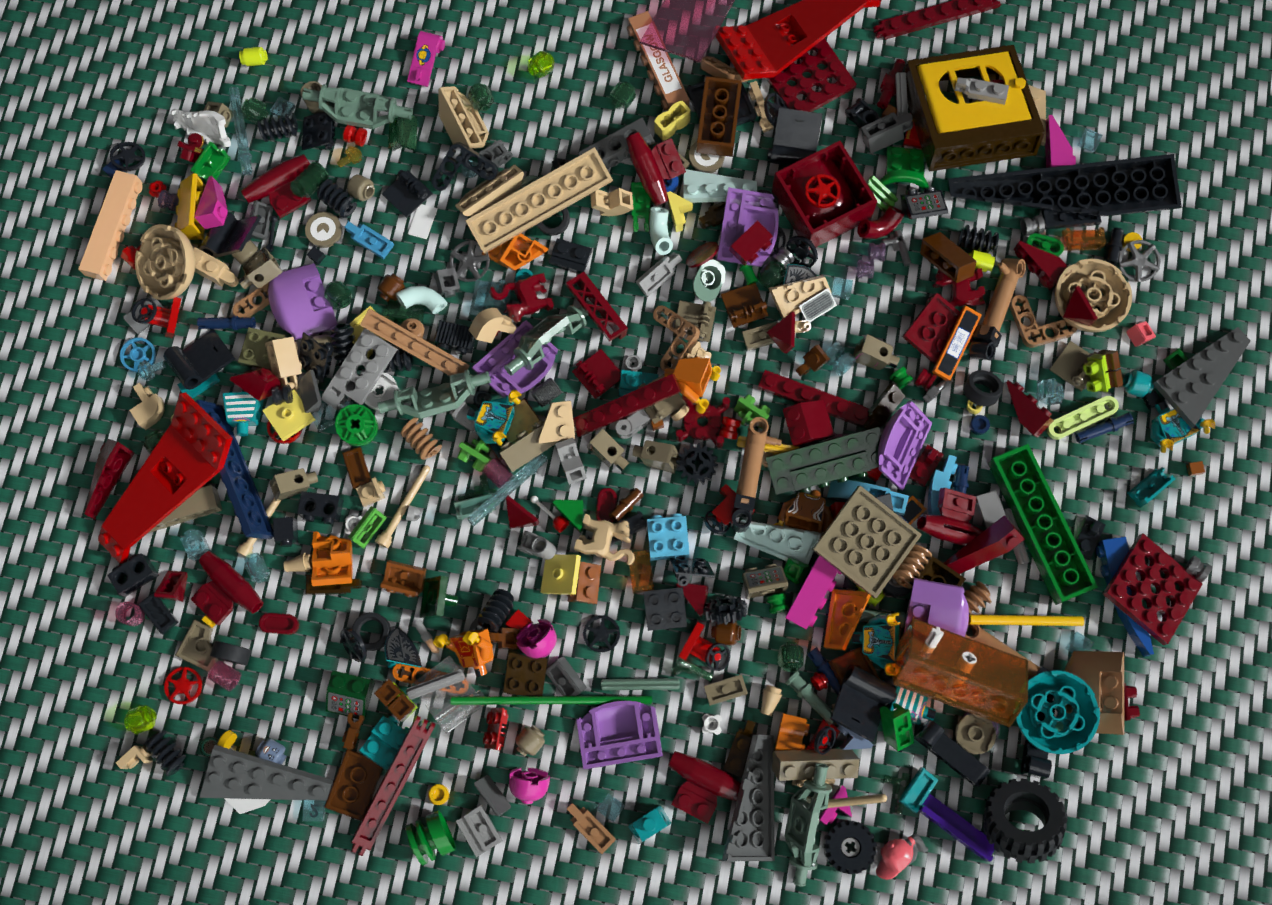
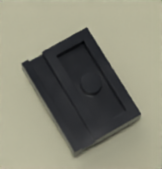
M557 238L551 258L549 259V265L581 274L585 272L592 248Z

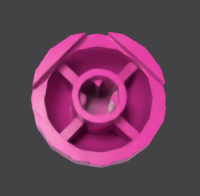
M546 619L537 620L539 623L535 625L532 623L527 624L517 635V646L530 658L546 657L556 645V632L552 624Z
M521 768L511 770L509 773L511 793L524 804H532L533 801L541 799L549 788L550 775L548 776L546 771L536 768H528L529 772H521Z

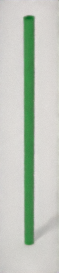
M652 696L451 697V705L606 704L617 701H636L643 704H652Z

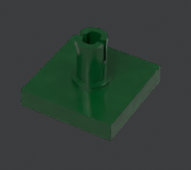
M437 576L424 580L419 618L443 617L445 605L452 607L457 605L458 596L446 594L448 577Z

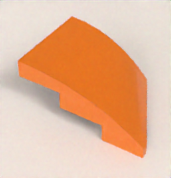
M520 233L490 250L488 254L490 260L516 271L546 253L548 248Z
M317 531L313 532L312 586L352 583V541L333 535L326 537L320 535Z

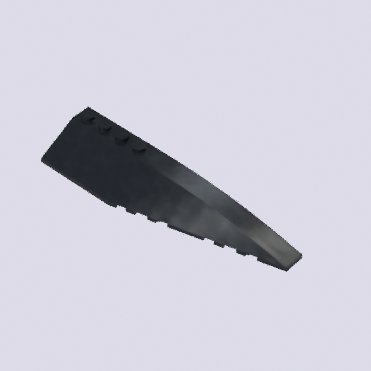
M1174 154L948 179L951 198L1097 216H1114L1182 208Z

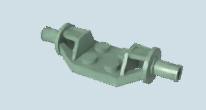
M324 84L320 91L303 89L305 92L302 94V99L318 102L319 109L325 111L337 123L375 129L386 123H393L395 117L412 119L413 108L397 106V101L394 97L390 99L369 92L347 88H330ZM326 102L335 103V109L327 105ZM379 111L389 112L388 115L378 117Z
M586 301L587 304L593 305L591 301ZM570 305L567 307V313L547 316L521 337L519 346L513 351L516 358L504 366L506 372L509 375H514L522 367L532 370L534 364L545 357L541 346L548 344L552 340L551 337L555 334L564 332V334L573 335L578 329L586 327L585 317L588 313L582 306L576 308Z
M467 369L464 370V373L450 375V383H443L437 387L425 388L419 392L413 386L400 391L396 389L394 390V398L378 402V408L381 414L397 409L400 415L408 414L420 419L454 410L470 394L472 396L475 395V387L491 383L490 374L486 371L472 376ZM404 403H413L414 406L404 405Z
M823 763L815 764L813 780H805L803 787L792 796L784 836L792 854L789 858V863L796 867L793 883L802 887L806 886L808 870L817 869L818 863L816 860L820 848L815 844V834L819 823L820 810L828 808L829 793L832 792V786L825 783L829 766ZM811 791L815 792L813 797H808Z

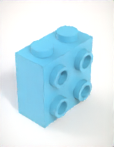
M671 514L670 517L662 518V515L651 516V519H647L650 561L668 560L677 556L689 558L686 516Z

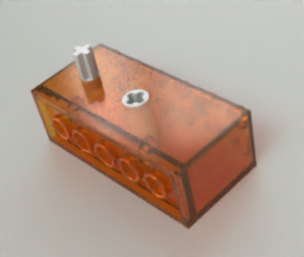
M913 618L897 646L893 685L1010 727L1028 702V660Z

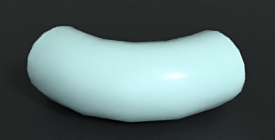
M652 207L649 220L651 242L657 253L666 255L673 248V243L668 233L669 210L663 207Z
M411 286L396 293L398 302L404 309L421 304L426 306L433 314H436L447 306V301L438 292L425 286Z

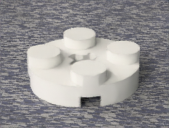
M383 372L364 403L371 409L379 410L378 402L394 398V390L398 389L399 391L394 378ZM383 387V394L376 395L375 389Z

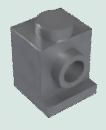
M455 267L436 271L434 279L436 280L439 294L444 295L445 298L456 296L455 293L460 290V285Z

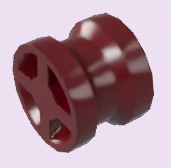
M924 368L914 384L922 386L928 392L937 375L928 373V370Z

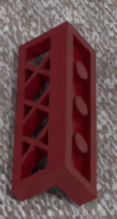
M585 272L566 282L567 288L609 342L616 337L622 339L626 336L628 327ZM577 282L581 290H576L573 284ZM587 296L593 305L587 304L584 301V297ZM598 310L604 319L597 318L595 311ZM607 324H608V325L611 327V329L614 331L613 334H610V333L607 331V329H606Z

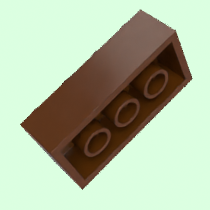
M706 76L696 153L733 157L742 80Z

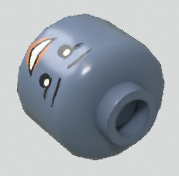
M273 739L263 740L255 752L258 758L278 764H283L287 757L284 755L285 746Z

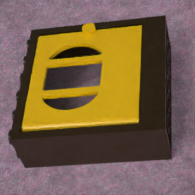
M1003 45L907 61L905 68L907 103L913 116V122L929 172L1037 155L1045 130L1014 45ZM998 73L1002 77L1004 85H1009L1005 105L987 101L965 103L962 92L955 91L957 78L981 75L983 81L990 82L988 74ZM951 80L958 104L951 102L941 93L940 81Z

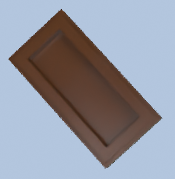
M358 447L343 452L353 489L372 482L362 448Z

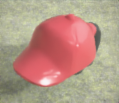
M913 834L905 840L893 839L887 842L881 848L882 858L876 868V875L882 879H892L916 860L918 851L922 853L927 852L928 848L921 837Z

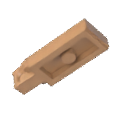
M573 803L567 807V810L574 816L571 819L573 825L603 854L616 838L589 810H586L584 807L579 810Z

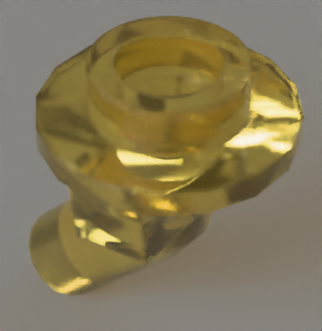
M348 147L345 151L347 156L337 161V165L341 168L350 162L353 164L361 162V151L356 147Z

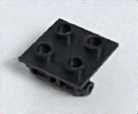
M325 111L304 117L302 150L322 145L326 149H332L335 144L333 138L335 136V120Z
M400 170L397 174L399 176L398 179L382 195L407 218L433 193L409 170Z
M303 332L299 353L302 368L307 372L313 370L316 379L324 383V378L330 374L331 355L334 347L329 342L321 345Z
M677 556L676 558L669 559L680 586L688 585L690 575L715 577L708 561L703 558L691 560Z
M683 587L643 591L648 631L687 627Z

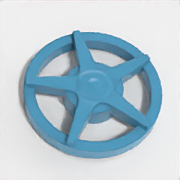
M144 338L130 339L123 345L120 351L121 363L125 368L133 372H142L149 369L156 359L155 347ZM142 341L148 345L141 348L137 347L134 342ZM132 344L133 349L130 351V354L124 356L126 348ZM150 347L152 349L151 360L146 357V352ZM124 359H132L134 361V368L129 367ZM143 361L149 362L146 366L138 368L139 363Z

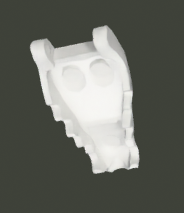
M173 109L170 112L173 115L175 129L183 128L187 135L198 133L202 135L204 142L207 144L211 141L223 147L231 145L230 138L227 137L224 127L226 124L225 117L221 114L209 110L185 112Z

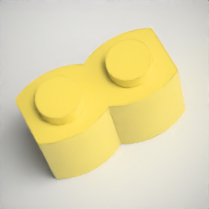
M683 101L674 103L669 111L657 116L654 121V132L662 141L671 138L676 130H680L688 125L691 109Z

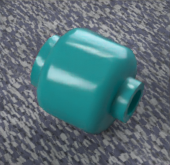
M1138 370L1128 372L1123 379L1125 392L1140 398L1144 397L1147 393H1151L1154 387L1151 375Z

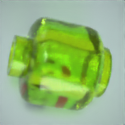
M539 51L528 60V71L537 78L545 77L554 69V59L548 52Z
M147 705L130 709L124 719L125 727L134 734L148 731L155 726L157 714L155 710Z

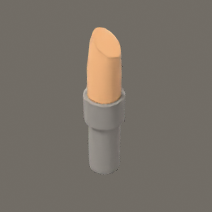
M421 620L415 622L414 625L424 643L427 644L431 652L439 653L438 647L433 644L432 635L427 631Z

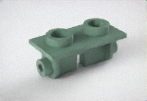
M492 493L454 502L457 519L462 520L487 512L492 513V511L496 510Z

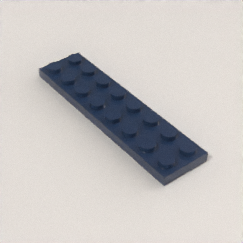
M197 399L195 402L233 438L225 465L220 474L221 480L227 489L228 497L235 509V515L241 524L242 532L245 534V537L272 539L274 537V530L234 432L226 421L223 405Z

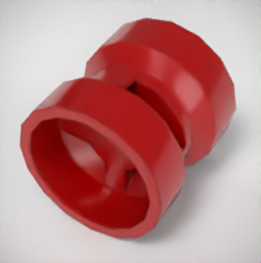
M347 125L343 133V140L348 143L354 142L362 147L367 139V130Z
M723 416V426L719 431V436L737 440V428L740 427L741 420Z

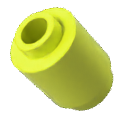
M262 47L244 48L239 52L241 64L247 67L265 65V62L268 60L267 52Z
M976 250L968 253L976 260L975 269L982 268V272L992 271L995 257Z

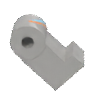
M642 409L626 420L618 421L615 426L616 433L619 438L628 439L649 425L651 419Z

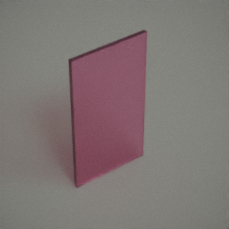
M664 0L640 40V44L701 62L735 0Z

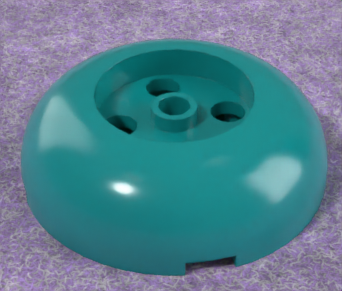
M1054 670L1040 673L1024 684L1016 699L1015 716L1021 733L1033 746L1047 753L1067 754L1082 749L1092 740L1099 726L1100 708L1098 707L1093 690L1085 681L1072 673ZM1048 694H1052L1054 696V701L1052 703H1049L1046 700ZM1065 705H1071V713L1066 712ZM1052 709L1057 710L1056 716H1053ZM1038 712H1043V713H1044V715H1045L1044 720H1042V721L1038 720V718H1037V713H1038ZM1060 722L1063 724L1062 731H1058L1055 728L1056 723Z

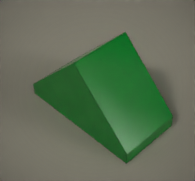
M583 500L553 501L554 507L581 533L583 531L584 518Z

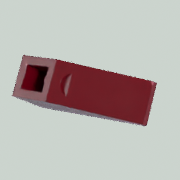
M1019 241L1013 249L1016 256L1025 261L1028 269L1035 273L1041 284L1049 290L1056 287L1059 277L1068 267L1060 257L1022 241Z
M1008 380L1006 383L1019 422L1030 433L1039 437L1054 421L1050 417L1052 413L1044 406L1040 408L1036 404L1038 400L1031 394L1027 396L1022 392L1024 388L1017 381L1013 383Z

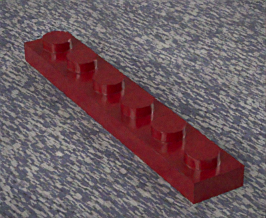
M768 370L764 371L758 386L760 390L795 403L824 400L830 416L864 428L863 425L869 419L868 411L870 408Z
M675 374L663 377L573 418L577 437H582L680 393L681 389Z

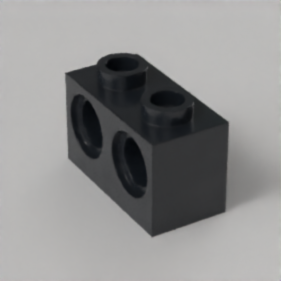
M301 491L297 514L303 518L302 520L314 522L316 519L322 520L321 522L324 524L340 523L344 500L340 496ZM310 504H315L314 509L308 512L307 507ZM329 506H334L333 512L326 514V509Z
M141 553L130 557L129 561L125 564L114 567L107 576L117 593L127 597L158 577L159 574L149 557ZM144 564V569L138 573V567ZM127 575L126 581L121 583V578Z

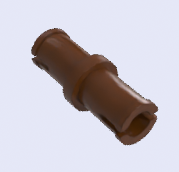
M634 488L625 498L619 501V504L608 514L609 517L618 523L627 512L633 510V506L643 497L642 492Z

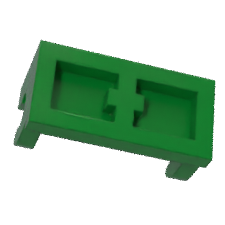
M210 141L190 171L192 174L196 173L201 181L206 184L209 176H213L217 180L231 157L228 156L223 148L218 149Z
M893 703V708L896 710L891 711L884 706L880 708L884 741L896 751H900L914 743L910 710L904 709L897 703Z

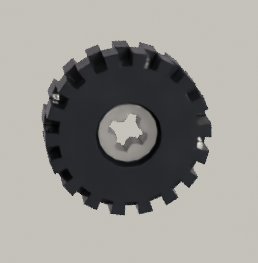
M842 821L834 824L828 830L827 835H825L823 843L824 855L828 863L837 871L846 874L862 873L861 871L867 870L868 866L873 864L874 856L877 854V851H875L877 843L874 841L873 833L869 831L868 827L855 821ZM854 842L853 847L855 851L847 853L845 844Z

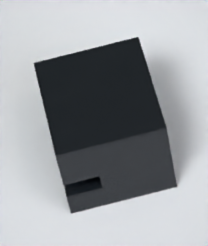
M314 246L307 253V256L318 265L326 257L323 252Z
M1156 391L1142 398L1148 409L1162 402Z

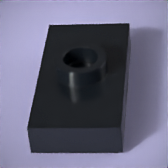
M153 592L138 605L160 634L164 635L179 621L159 597H155V592Z

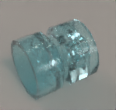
M836 341L825 351L826 355L830 358L825 364L832 366V371L841 377L853 366L857 359L850 352L845 353V348Z

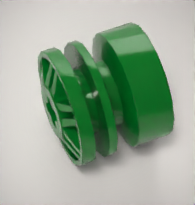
M347 405L340 410L335 421L337 434L344 442L351 446H366L375 439L378 433L377 419L371 410L364 405ZM353 421H355V422L360 421V422H359L360 428L357 429V428L355 427V428L352 429V427H353L352 422H353Z
M440 810L426 816L427 826H424L420 820L415 821L416 828L412 823L406 825L410 848L422 866L428 863V857L431 861L436 860L435 849L442 856L456 850L453 836Z

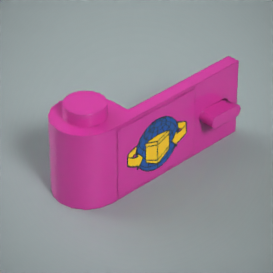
M420 31L407 82L425 87L429 86L436 53H440L445 47V40H443L441 35Z

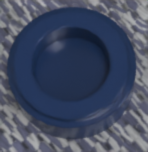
M977 415L970 421L969 427L974 434L983 435L989 430L990 422L987 417Z

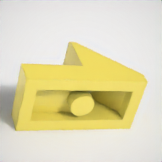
M669 191L667 192L669 210L675 231L680 232L683 231V224L686 223L684 213L693 210V203Z

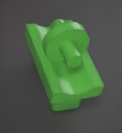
M748 394L744 398L740 397L734 411L738 413L737 416L743 419L741 425L745 426L747 422L750 424L751 420L756 417H762L767 420L770 408L766 405L757 408L754 406L755 398Z
M475 438L473 439L472 444L476 448L467 442H461L458 446L461 449L457 458L468 463L473 455L477 459L472 467L479 472H483L488 465L493 464L494 459L482 452V450L486 453L490 451V448L486 446L482 439L480 441Z

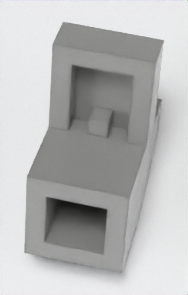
M574 438L556 443L557 454L568 484L587 479Z

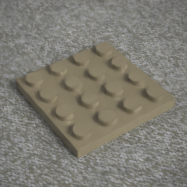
M857 486L812 550L870 596L877 598L922 534L862 486Z

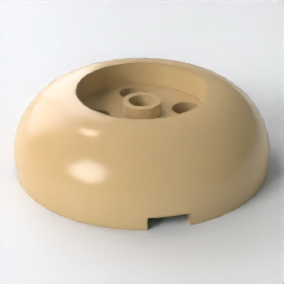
M154 225L140 239L142 244L140 250L136 251L135 256L136 275L145 293H149L152 295V298L157 300H169L181 295L190 285L195 272V253L191 242L182 231L170 225Z
M1099 259L1080 260L1067 267L1059 277L1055 287L1056 307L1063 318L1070 293L1075 287L1085 285L1086 291H1083L1098 319L1090 326L1066 318L1063 319L1074 328L1085 332L1094 333L1109 330L1118 325L1127 316L1131 308L1132 290L1129 282L1127 283L1121 274L1122 272L1109 262ZM1094 307H1099L1101 312L1098 309H1094Z

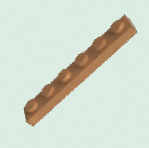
M368 309L360 323V326L449 376L464 373V370H467L470 366L371 309Z

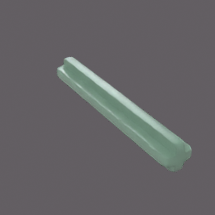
M678 678L601 680L602 690H678L680 687Z

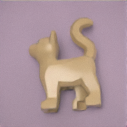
M585 514L583 519L584 529L593 532L592 540H588L584 535H580L579 539L576 540L574 550L583 554H594L609 561H617L626 556L627 565H631L635 559L631 550L620 549L614 554L610 552L612 537H616L626 543L631 542L629 539V523L625 520L616 524L606 520H591L590 515Z

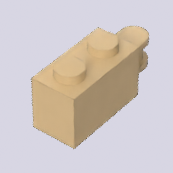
M194 247L195 272L221 287L224 283L230 287H236L239 284L238 278L225 263Z
M294 337L266 342L265 345L272 374L280 379L281 387L289 384L291 389L298 390L299 386L296 375L302 374V363L298 359V346L294 341Z

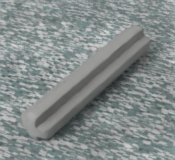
M905 72L895 74L897 117L908 113Z
M1010 508L1004 509L1008 520L1019 531L1012 510ZM1022 541L1013 548L1019 565L1030 561Z
M462 669L407 688V696L410 700L464 681L465 676Z

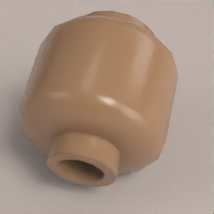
M410 318L402 322L401 327L423 339L424 326L421 321Z

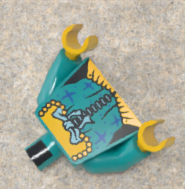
M512 390L506 397L489 402L484 401L480 410L472 408L468 410L467 419L475 421V431L485 444L497 443L499 446L504 444L515 415L514 405L512 404H520V400L517 397L522 396L517 390Z
M1166 401L1155 405L1159 416L1151 421L1150 438L1161 447L1160 451L1162 453L1166 452V448L1173 451L1174 444L1195 435L1201 430L1200 428H1203L1205 434L1210 433L1209 427L1215 429V421L1212 419L1205 420L1200 417L1196 425L1191 429L1175 409L1170 410Z
M898 612L893 614L880 613L863 626V632L854 631L852 635L853 643L863 644V654L883 668L886 674L890 676L898 675L894 671V667H899V664L892 663L899 658V624L901 623L895 619V616H899Z

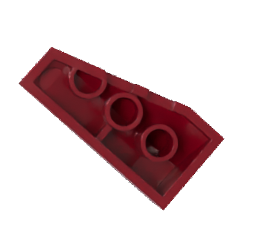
M108 439L100 448L84 512L85 515L96 519L135 454L117 441Z
M1004 515L946 560L944 564L958 574H961L1011 551L1024 541L1025 538Z

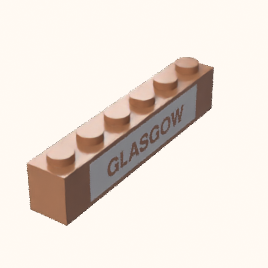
M646 11L628 18V34L630 37L633 36L635 40L633 41L636 51L641 53V62L643 66L648 68V77L655 84L654 90L656 95H660L662 99L661 105L663 110L669 111L670 107L678 101H683L689 107V97L649 12Z

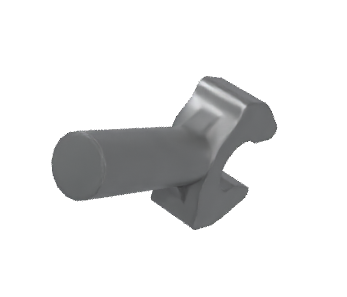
M951 378L950 381L943 379L939 384L933 386L923 399L929 403L953 382V379Z

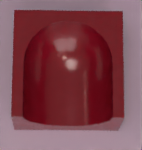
M841 141L776 172L774 175L772 193L777 197L781 209L796 234L812 241L815 247L857 227L862 220H871L878 202ZM825 174L837 180L840 186V196L833 206L818 208L808 202L805 196V187L813 176ZM817 179L811 182L808 189L816 188L818 185ZM821 179L822 183H831V181L827 179ZM833 185L830 188V192L834 196H837V189L835 185ZM808 192L811 199L818 203L815 193ZM829 197L822 199L820 204H828L833 199Z

